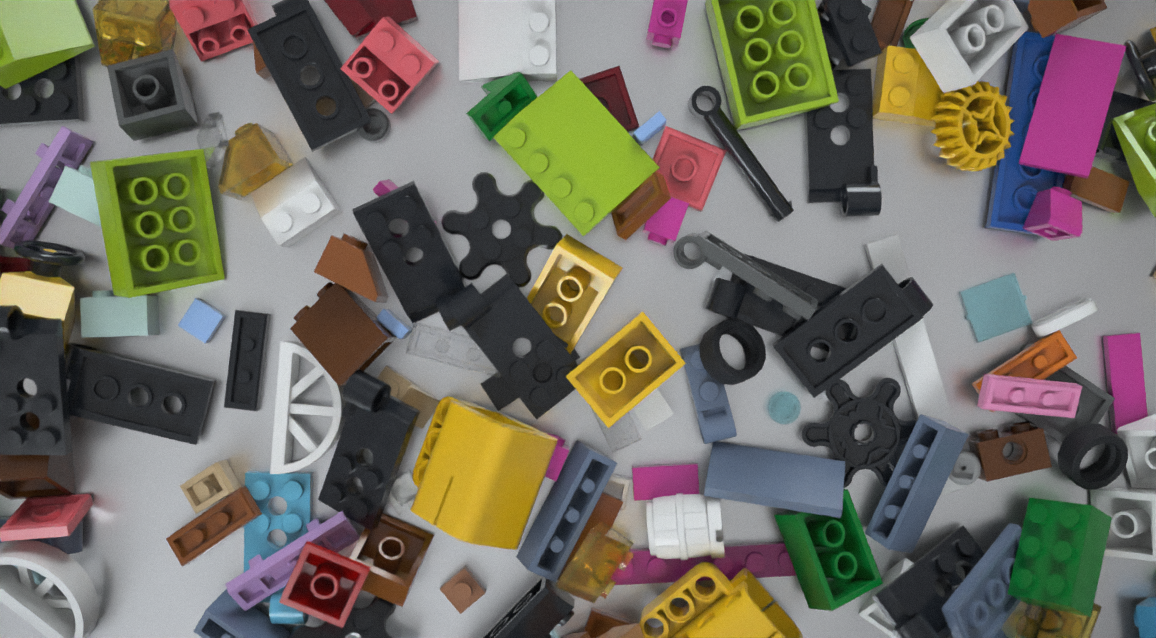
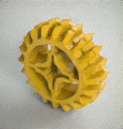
M977 81L972 86L942 94V102L934 105L938 114L930 118L935 122V129L931 133L937 137L933 146L941 147L939 157L947 159V165L956 167L957 170L982 171V169L990 168L996 165L998 160L1005 158L1004 149L1011 147L1008 138L1014 135L1010 130V124L1015 120L1009 117V112L1013 107L1005 105L1007 96L999 94V87L990 86L989 82Z

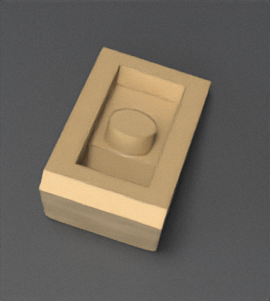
M385 366L377 379L390 385V395L420 411L415 426L423 429L435 412L440 400L390 366Z
M227 460L214 463L180 485L196 514L242 487Z

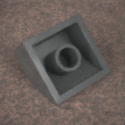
M173 49L107 66L118 124L133 141L198 125L192 95Z

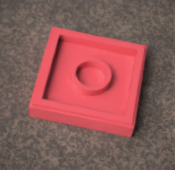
M666 126L653 160L660 167L656 172L664 176L670 196L689 203L688 207L702 212L727 150Z
M91 494L27 498L1 527V541L70 536L92 507L93 500Z

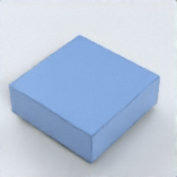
M659 111L634 131L632 137L642 146L665 127L667 120Z
M195 298L178 326L202 342L209 343L226 316L203 300Z
M383 309L376 317L377 321L398 339H406L413 331L410 326L389 309Z

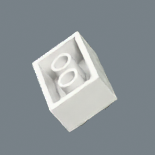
M948 0L910 37V40L943 93L974 85L1029 27L1013 0Z

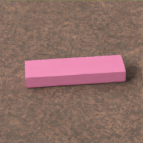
M984 374L977 406L985 410L1075 418L1082 386L1069 382Z

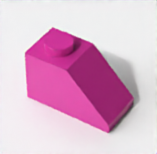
M1060 187L1039 191L1023 229L1051 241L1080 237L1083 231L1082 201L1072 198L1070 191Z

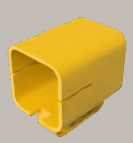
M448 396L444 397L436 407L414 466L413 482L418 487V491L412 504L411 512L460 541L475 545L517 550L558 440L508 415L488 410L465 400Z
M710 562L697 564L647 604L642 610L639 622L644 638H803L796 623L777 601L764 611H761L774 598L748 569L743 568L729 581L721 570ZM707 576L713 579L715 583L710 587H703L698 584L697 580ZM681 597L687 600L689 604L685 607H677L672 603V600ZM650 618H656L663 625L654 628L648 625L646 621Z

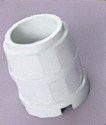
M676 493V495L653 498V502H647V532L651 556L657 555V558L681 560L711 555L712 559L725 558L720 498L704 496V494L683 495V493Z

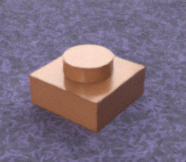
M464 566L440 587V591L460 614L486 593V589L467 566Z

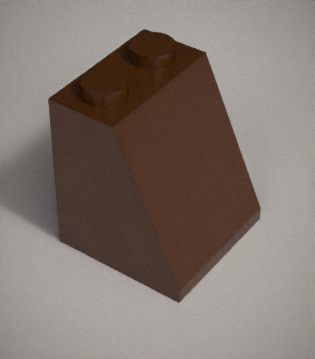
M329 282L317 293L316 296L319 300L311 308L306 305L294 316L293 319L296 323L290 329L341 387L346 384L349 377L357 370L365 371L397 337L377 321V315L353 291L337 283Z
M28 412L26 415L28 424L34 428H39L40 420L38 416ZM73 450L67 455H0V494L9 500L75 495Z

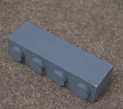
M920 414L865 534L889 550L913 553L969 434L943 420Z
M578 440L576 441L557 481H555L516 556L527 570L554 582L557 581L617 462L604 453Z
M227 589L205 610L193 631L202 638H290L291 634L279 624H272L269 617L253 606L244 611L228 594Z

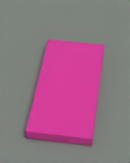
M1062 34L1055 35L1019 160L1020 165L1088 179L1125 53V45Z

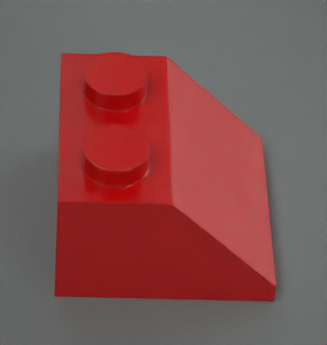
M306 541L279 603L343 628L371 567Z

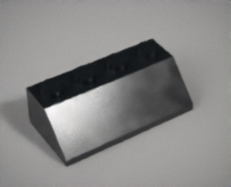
M542 577L483 638H551L549 633L557 624L560 627L564 626L574 615L575 612L572 609L574 608L575 599L557 582Z

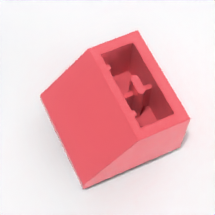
M169 0L171 11L201 62L253 43L247 29L258 24L249 0Z
M383 17L340 69L393 114L424 81L439 61L390 17Z

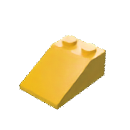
M888 45L877 58L872 97L873 119L935 127V122L930 118L938 114L934 105L942 102L941 95L944 94L917 49Z
M566 234L556 244L531 289L527 300L554 335L568 344L565 349L571 354L623 268Z
M640 312L565 377L609 428L686 363L644 312Z

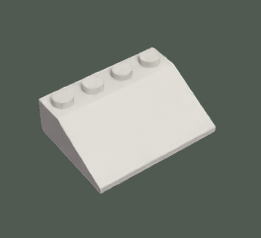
M458 0L459 82H491L516 72H521L527 81H557L556 0Z

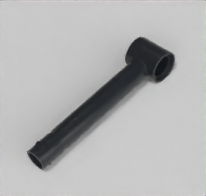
M712 86L699 87L689 98L688 109L695 118L706 121L760 198L764 200L772 213L770 216L778 222L794 211L791 200L788 202L779 191L774 181L720 108L721 95L718 90ZM697 96H709L713 102L712 109L710 111L699 109L696 104Z

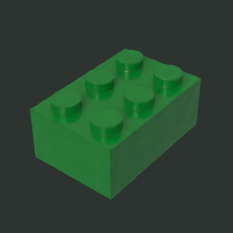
M848 489L843 491L841 518L788 509L774 515L809 609L833 611L883 584Z
M1029 497L1007 594L1028 605L1091 617L1112 518L1093 505Z

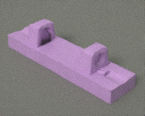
M62 126L50 146L41 143L35 154L42 158L16 202L7 199L1 209L7 214L0 227L1 245L14 249V245L19 241L34 240L55 206L49 200L65 166L77 169L93 141Z
M343 511L322 524L317 518L306 525L308 533L265 560L262 559L260 554L249 560L250 569L225 584L228 594L246 611L286 586L306 541L318 544L336 553L357 541L360 536Z

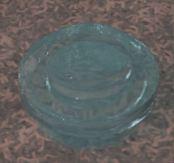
M781 391L770 398L767 409L769 416L775 422L790 424L800 415L801 404L794 394Z

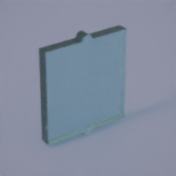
M1010 273L959 292L966 311L965 320L970 322L977 343L1032 324L1025 303L1027 296L1022 295L1015 273Z

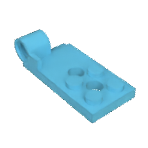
M248 471L245 473V486L262 515L244 526V572L250 569L248 561L260 554L262 559L265 560L308 533L306 525L313 521V472L270 474V472ZM279 496L286 501L287 509L285 513L278 514L272 510L271 501L273 497ZM280 529L286 534L287 541L284 546L273 544L270 538L272 530ZM285 586L260 601L270 603L269 615L272 624H306L309 614L279 603Z

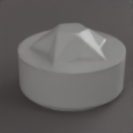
M961 451L949 478L959 485L973 483L981 474L980 460L971 452Z

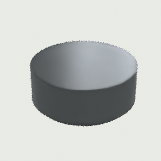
M366 109L372 123L357 131L361 137L369 142H380L390 133V120L379 109Z

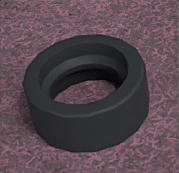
M732 318L713 326L703 335L700 343V358L704 369L713 379L722 384L735 385L754 377L762 370L766 360V348L761 335L754 326L745 323L744 320ZM722 335H731L742 345L746 362L743 369L737 370L724 360L720 351V338Z
M1089 423L1072 431L1062 442L1057 455L1058 466L1063 474L1083 489L1096 490L1109 485L1118 478L1127 463L1128 448L1123 439L1109 428L1101 424ZM1105 443L1103 454L1099 460L1092 466L1080 470V464L1086 453L1093 447Z

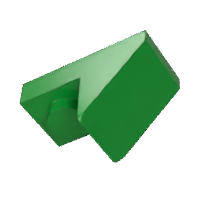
M516 72L482 85L481 88L487 96L466 114L486 140L491 141L505 125L538 96L523 74Z

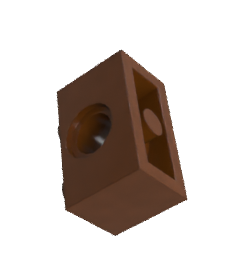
M1029 421L1010 424V430L998 432V429H987L977 432L978 437L968 439L970 452L976 455L981 463V474L978 478L988 482L1052 467L1043 428L1030 425ZM1008 442H1012L1014 447L1013 453L1005 458L1003 454L1004 446Z

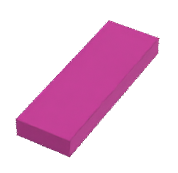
M1140 333L1103 336L1108 394L1115 398L1109 407L1111 431L1115 434H1118L1117 430L1119 427L1148 417Z

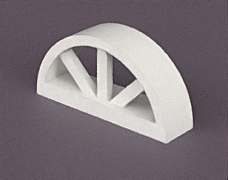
M280 341L270 474L294 472L319 460L335 445L346 421V418L341 416L346 400L343 399L344 386L340 387L309 350L299 342ZM301 355L316 367L298 382ZM322 375L325 377L331 390L333 406L296 403L297 397ZM295 414L332 417L329 431L319 447L295 420ZM294 436L310 454L296 461H292Z
M12 540L0 543V601L47 638H88L98 620L99 601L94 584L85 570L65 552L46 543L34 540ZM32 570L46 577L40 585L34 582ZM55 584L65 596H51L47 591Z

